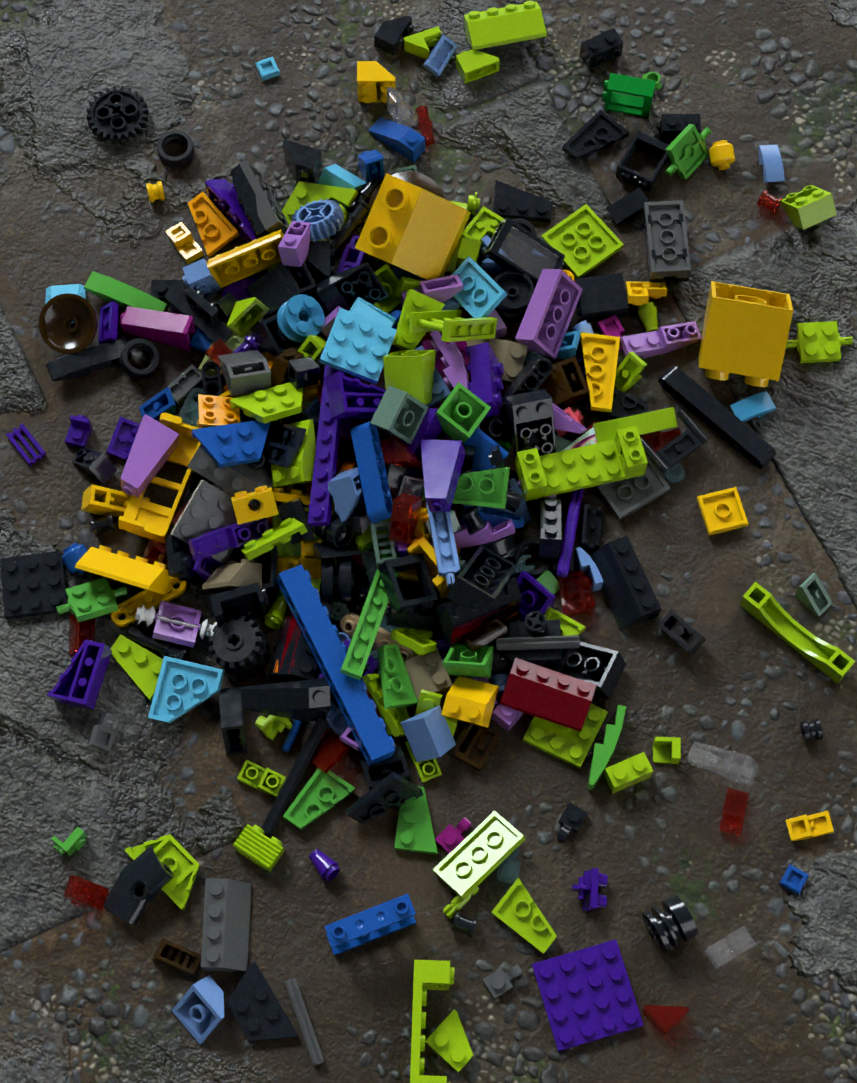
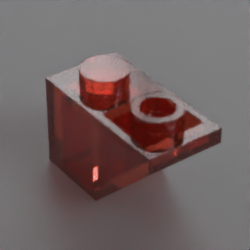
M402 493L393 500L389 540L405 544L410 543L420 519L421 497Z

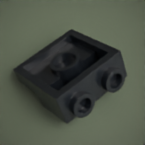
M173 535L166 536L169 576L178 578L179 581L191 582L192 585L203 584L205 580L193 571L196 561H193L189 545Z

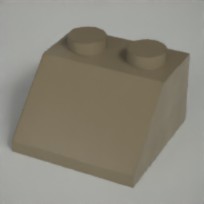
M241 559V563L240 561H227V565L218 566L203 584V589L230 591L259 582L261 589L262 564L253 563V559L250 561Z

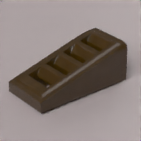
M162 938L152 960L194 977L201 962V955ZM165 947H168L169 950L164 958L162 957ZM173 951H178L174 961H170ZM182 953L186 954L182 965H179L178 962ZM190 957H193L194 960L190 969L186 968Z

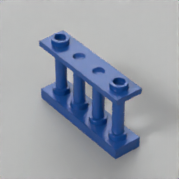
M407 893L324 927L332 952L336 956L415 925L416 920L414 916L416 912Z

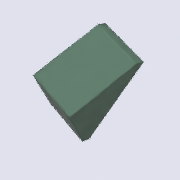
M816 573L807 578L799 586L795 597L818 617L833 604Z

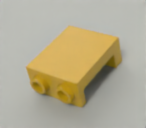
M424 537L413 540L407 548L408 554L423 553L424 559L438 574L433 547ZM438 575L432 579L437 594L441 599H444L451 588L447 587L446 577H439Z

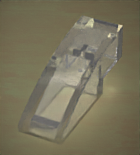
M387 88V110L396 122L407 127L416 124L417 116L415 111L402 94L394 88Z

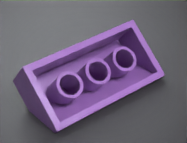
M543 269L515 339L520 344L528 345V350L551 359H556L583 289L561 269Z

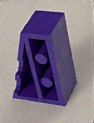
M488 342L465 347L466 354L470 357L467 371H471V382H468V390L491 407L485 417L499 415L500 406L503 404L501 390H503V364L499 363Z
M339 371L325 379L331 419H372L386 392L385 389L375 385L364 384L360 382V379L346 377L344 373Z
M85 639L71 659V664L64 674L60 675L58 678L60 680L53 690L48 692L47 696L55 702L94 710L112 650L106 644Z

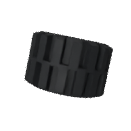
M230 616V621H220L222 625L219 628L215 626L212 630L215 635L209 637V642L212 644V646H209V651L213 655L212 658L228 674L231 673L235 677H239L240 674L243 677H248L250 671L254 674L259 672L257 667L259 665L264 667L267 663L264 657H269L270 651L267 648L270 646V642L266 638V634L252 619L249 620L246 616H240L239 619L236 616Z

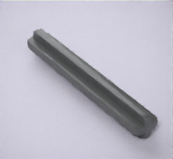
M578 635L496 639L498 651L580 647V636Z
M290 979L285 982L310 1058L314 1066L322 1064L324 1058L297 980Z

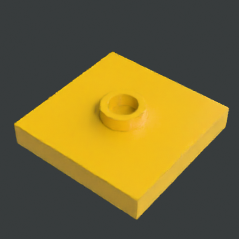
M736 487L697 496L696 500L708 536L748 526L749 523Z

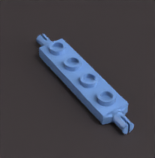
M426 502L439 577H446L447 587L451 588V582L452 586L455 582V575L460 574V566L450 512H430Z

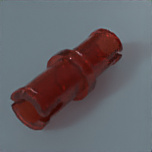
M419 106L416 108L419 121L417 126L421 131V135L425 137V146L435 143L428 107Z

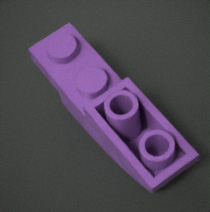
M693 321L662 326L658 331L623 336L620 339V343L625 357L629 352L633 351L642 359L686 347L700 341L702 337L696 322Z
M433 331L430 333L434 339L431 341V344L436 352H442L441 360L446 366L443 370L446 375L443 378L449 388H454L459 382L468 389L470 376L459 348L455 342L447 345L445 341H441L442 336L440 333Z

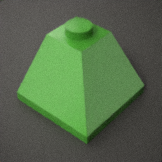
M458 382L435 414L444 432L452 439L462 441L463 444L470 438L491 407Z

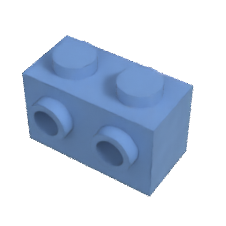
M204 258L183 267L185 275L182 278L185 285L195 291H200L205 299L213 291L216 293L221 291L220 286L209 271Z

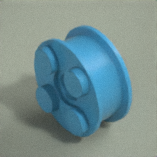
M300 294L293 296L281 305L277 313V323L281 332L288 339L302 343L309 335H317L321 332V328L325 323V316L322 307L313 297Z

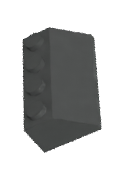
M200 444L187 466V469L234 497V494L237 492L247 491V493H251L260 486L267 485V488L273 487L270 469L263 466L259 470H253L249 467L248 463L218 467L213 458L203 450L202 444ZM252 499L248 505L256 509L260 506V501Z
M206 878L201 968L203 971H247L251 883L232 879Z

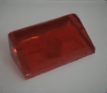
M70 615L69 655L74 656L85 639L95 642V618L78 623L75 615Z

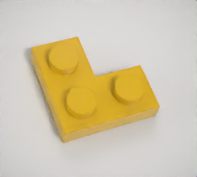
M626 281L628 303L632 305L648 304L649 296L658 299L661 296L666 297L667 295L665 282Z

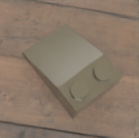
M493 338L466 341L467 347L486 342L489 343L499 363H502L504 367V374L502 375L503 386L509 387L523 370L528 345Z
M437 647L433 652L425 655H416L404 662L417 700H419L422 689L441 694L442 696L447 695L453 684L443 667V661ZM415 704V705H413V706H408V707H406V708H407V710H408V709H411V708H413V707H416L417 704Z

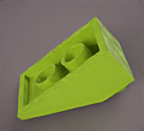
M313 419L289 424L305 428V437L296 457L288 468L271 463L273 487H291L312 483L316 451Z

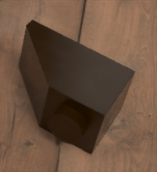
M290 347L275 358L270 369L271 387L290 382L287 378L288 361L305 358L303 353Z

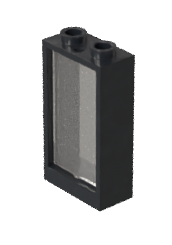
M509 218L499 223L483 255L504 269L522 272L527 275L534 284V288L543 269H562L565 258L564 254Z

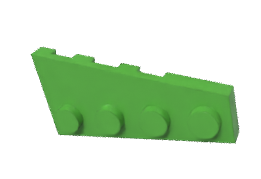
M510 467L460 474L453 503L506 509ZM423 488L422 500L426 501L425 489Z

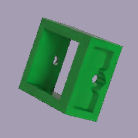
M610 73L609 80H605L601 102H605L604 110L649 118L656 81Z

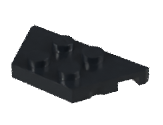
M252 962L227 1001L248 1041L256 1042L298 1037L256 962Z

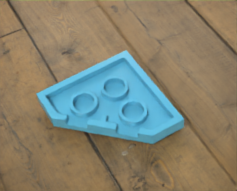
M164 656L148 718L167 723L173 722L220 692L225 670Z

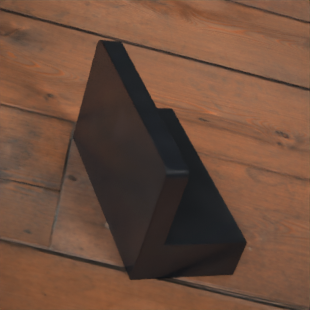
M300 497L277 507L282 521L288 518H295L304 524L308 531L302 535L300 532L293 534L291 537L292 544L299 543L301 540L307 539L309 541L315 538L316 535L313 528L308 524V515Z

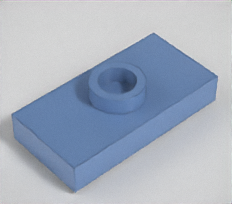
M442 35L423 64V67L436 77H439L458 48V45L445 35Z

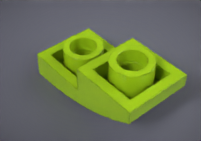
M408 741L404 742L422 783L442 775L436 758L417 762Z
M246 759L236 780L277 797L286 777Z

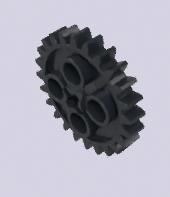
M114 86L113 91H110L107 87L106 93L99 91L100 97L93 96L94 102L89 101L90 108L86 109L88 113L86 115L88 126L93 134H97L98 139L103 136L104 142L111 139L112 144H114L115 140L122 144V139L129 142L130 136L136 139L135 133L142 134L141 128H146V122L149 121L147 103L144 102L143 96L138 95V91L132 93L131 88L124 91V86H121L120 90H117L116 86Z

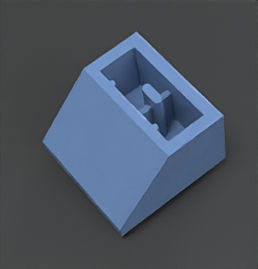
M358 467L343 471L328 482V492L333 497L335 512L340 517L341 522L357 512L364 500Z

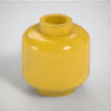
M727 140L712 143V147L709 148L711 165L718 167L719 170L729 169L730 165L735 162L733 145L728 143Z

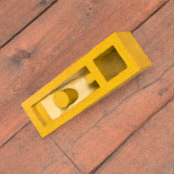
M92 484L83 492L81 511L107 516V513H110L111 516L123 517L131 495ZM143 497L142 500L150 501V498Z

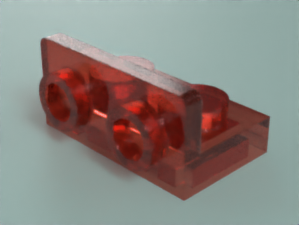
M582 571L570 573L567 577L558 576L563 614L568 617L584 613L589 616L594 615L595 601L591 595L593 583L590 576Z

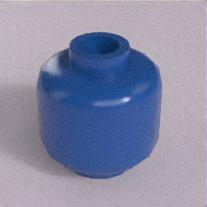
M74 543L63 550L64 554L61 559L70 573L78 572L81 575L86 572L75 568L76 563L88 551L83 544L78 545Z

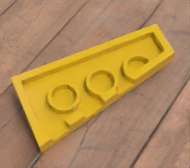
M581 332L580 340L587 386L590 391L591 410L611 413L620 337Z

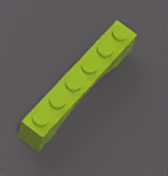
M757 582L742 596L739 603L740 606L837 684L854 665L855 661L841 649L821 640L802 627L781 607L773 595Z

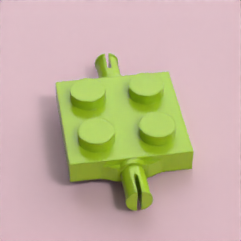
M837 321L797 323L796 340H787L786 348H797L800 363L840 361L841 345H853L852 336L840 337Z

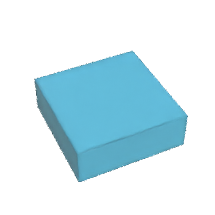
M273 57L255 63L262 81L280 75Z

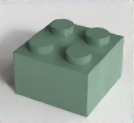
M388 386L370 423L391 437L411 444L429 407L409 393Z

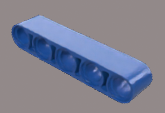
M369 421L351 429V436L367 515L372 523H377L392 518L394 516V507L378 430Z

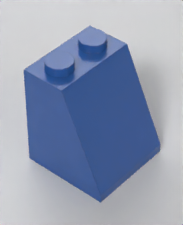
M477 427L470 438L464 442L466 445L476 447L473 471L475 472L496 467L495 465L491 466L488 454H491V447L498 445ZM499 445L505 463L509 453Z

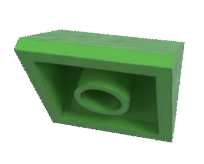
M456 643L449 649L443 661V667L449 675L491 678L494 646L484 645L471 652L464 644Z

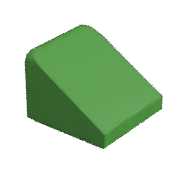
M548 569L537 579L553 595L562 588V585Z

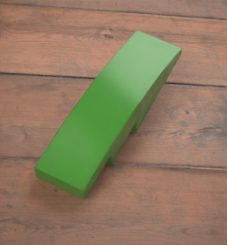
M92 271L83 288L109 303L112 301L118 303L119 306L125 309L129 306L163 312L167 305L141 290Z
M617 706L614 725L606 724L603 744L595 743L588 790L594 788L613 755L622 729L626 706Z

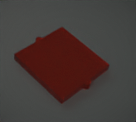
M326 730L310 762L326 774L336 763L340 762V758L350 747Z

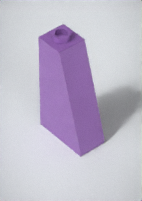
M146 414L143 416L120 478L121 488L126 494L139 498L180 444L177 432Z

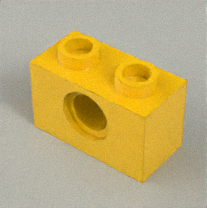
M267 485L257 487L251 493H247V491L237 492L234 494L235 497H231L238 525L279 514L272 487L267 488ZM252 499H257L260 501V506L252 509L248 505Z

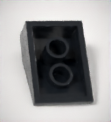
M580 642L579 648H562V667H550L549 669L595 684L594 696L610 699L626 666V662L619 651Z

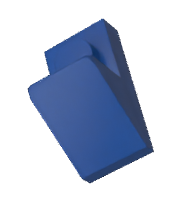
M165 388L139 407L142 418L146 414L158 421L162 413L175 415L176 404L170 388Z

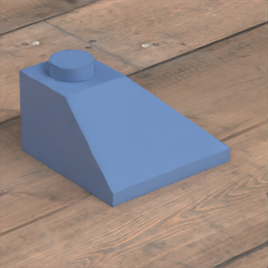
M210 975L193 984L172 1010L199 1044L206 1040L224 1018V994Z

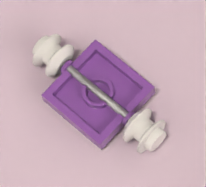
M165 601L160 602L158 614H155L154 606L146 609L143 604L142 607L137 608L135 619L139 620L138 624L141 621H146L147 626L151 625L154 619L156 623L152 638L194 647L196 635L199 631L202 640L205 636H214L215 633L212 630L217 625V622L213 625L209 624L208 619L202 622V625L199 624L201 610Z

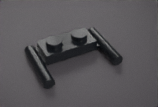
M683 409L678 411L676 415L689 429L656 453L641 438L645 454L662 473L671 469L709 440Z

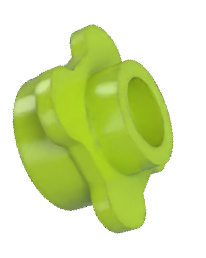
M475 192V196L469 195L467 210L473 211L472 215H474L475 210H479L480 198H477V192Z

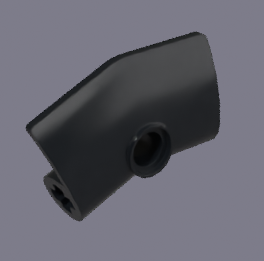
M149 846L123 869L103 907L124 921L136 926L146 909V904L154 901L157 891L161 890L175 876L165 863L159 861L153 847ZM145 888V893L142 896V890Z

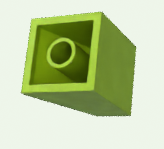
M397 350L383 356L385 390H387L388 386L409 393L425 405L432 402L436 350Z

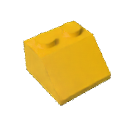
M458 676L446 695L441 715L488 728L499 686Z

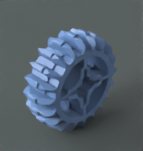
M313 200L312 203L300 206V210H296L295 214L292 215L291 222L311 223L310 241H322L324 238L336 235V231L341 230V227L344 225V213L339 203H336L334 200Z

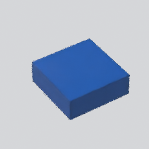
M789 864L779 885L799 895L809 874Z

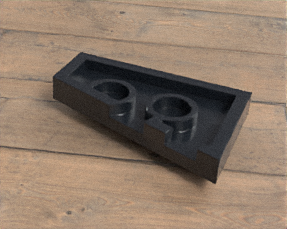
M599 110L562 146V150L575 161H578L628 137L629 132L602 110Z
M614 385L611 413L591 410L589 399L585 413L609 419H618L648 412L649 405L630 394L623 393L616 389L617 387Z
M392 772L346 809L347 814L359 823L365 824L386 814V810L395 805L400 807L406 804L405 800L414 796L416 799L423 796V792L416 785Z

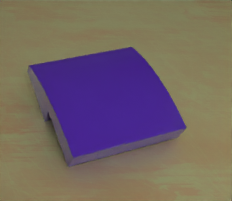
M120 416L105 454L127 461L141 421L138 424Z

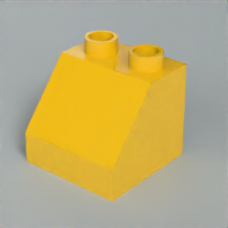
M386 173L355 248L426 280L442 278L445 275L471 212L423 188Z
M711 281L698 357L699 368L705 369L704 375L715 380H728L729 373L745 375L744 382L756 387H767L769 380L779 381L793 315L790 294Z

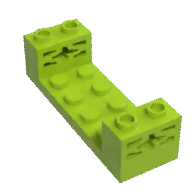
M637 426L617 430L614 440L539 456L537 448L517 452L515 461L525 502L642 476L645 474L648 464Z
M414 960L410 1083H451L447 1082V1076L424 1075L425 1058H420V1052H425V1035H421V1029H426V1012H422V1006H426L427 990L449 991V985H454V967H450V961Z

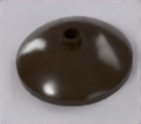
M71 293L57 295L45 304L40 313V334L44 342L57 352L65 354L80 352L91 344L97 333L98 319L96 312L90 302L79 295ZM72 321L75 322L74 328H71L70 323Z

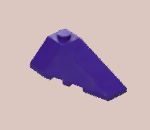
M226 179L207 180L205 186L208 198L236 228L240 237L246 243L257 239L250 221L244 213V207L236 198L238 193L233 183L229 184Z

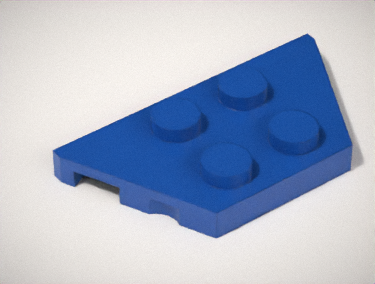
M256 420L192 429L191 434L194 439L197 438L203 445V450L213 458L218 467L260 462L270 422L263 424Z

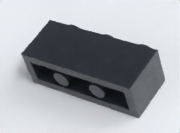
M540 498L539 557L560 558L562 541L561 499Z

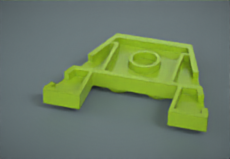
M299 181L282 212L290 225L292 215L295 214L296 210H300V206H305L306 203H312L313 200L319 201L322 199L324 201L329 199L350 208L358 192L350 188Z

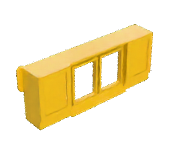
M162 413L159 422L177 432L180 439V444L167 461L187 467L201 444L191 434L192 429L199 428L182 423L181 417ZM187 469L182 484L155 476L151 483L178 491L172 509L142 500L145 493L144 490L139 498L131 495L123 517L119 516V529L166 544L165 537L171 533L194 472Z

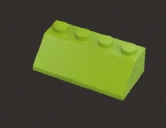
M526 1L520 5L509 4L499 9L493 7L482 12L471 11L463 15L466 38L473 50L547 37L542 11L537 1Z

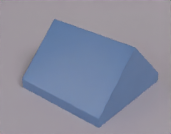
M440 705L400 722L417 762L439 758L456 745L446 719L441 715L442 709Z

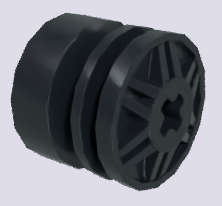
M676 894L661 902L663 913L656 906L651 908L652 913L648 910L642 913L648 934L665 954L671 951V946L674 948L679 946L677 935L686 942L699 934L692 915Z

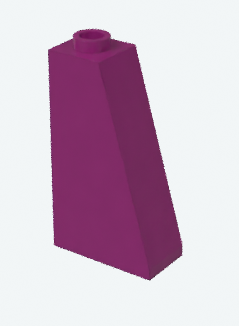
M127 306L125 313L121 314L119 321L124 333L186 351H191L192 349L190 342L196 332L192 316Z

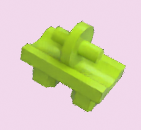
M269 715L268 718L260 716L255 722V725L270 740H273L278 732L281 733L284 727L291 729L293 726L288 718Z

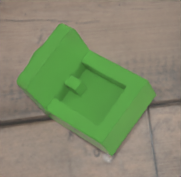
M77 827L64 843L53 836L51 838L54 842L52 847L61 855L65 852L71 856L76 849L80 850L84 846L87 835L82 829Z

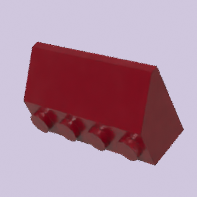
M515 658L500 705L581 732L596 685Z

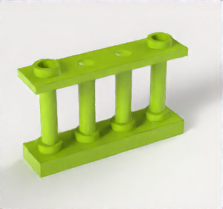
M460 309L411 312L409 333L438 331L442 332L441 341L445 342L495 338L498 318L465 319L461 318L462 310Z

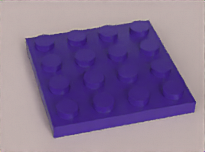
M616 939L531 965L558 1052L644 1026Z

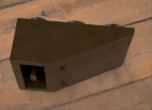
M576 357L553 364L551 373L538 388V390L545 389L552 397V403L560 409L588 402L590 392ZM527 378V380H526L527 386H529V379H528V378Z

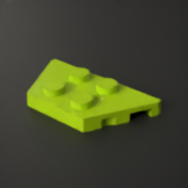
M291 382L276 385L275 387L230 399V407L233 409L238 407L243 410L245 415L265 424L302 413L304 387L296 389Z
M170 834L162 836L157 840L143 842L144 844L126 848L124 851L134 861L149 846L153 847L159 861L165 863L175 876L161 890L183 911L198 874L200 864Z

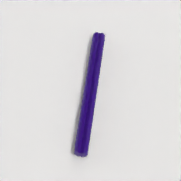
M584 489L572 491L557 569L558 576H568Z

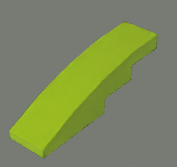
M674 407L594 423L596 441L601 443L614 440L617 430L637 426L639 435L678 427Z

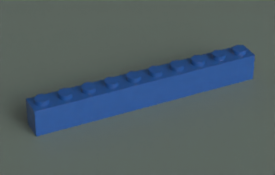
M301 564L279 573L276 582L326 682L330 685V690L368 766L392 757L395 751L394 748H396L395 742L391 736L388 737L385 731V722L381 717H378L376 705L373 699H369L364 681L340 673L348 649L344 643L340 642L338 629L334 624H331L329 611L326 606H322L319 591L317 588H313L308 570H304Z

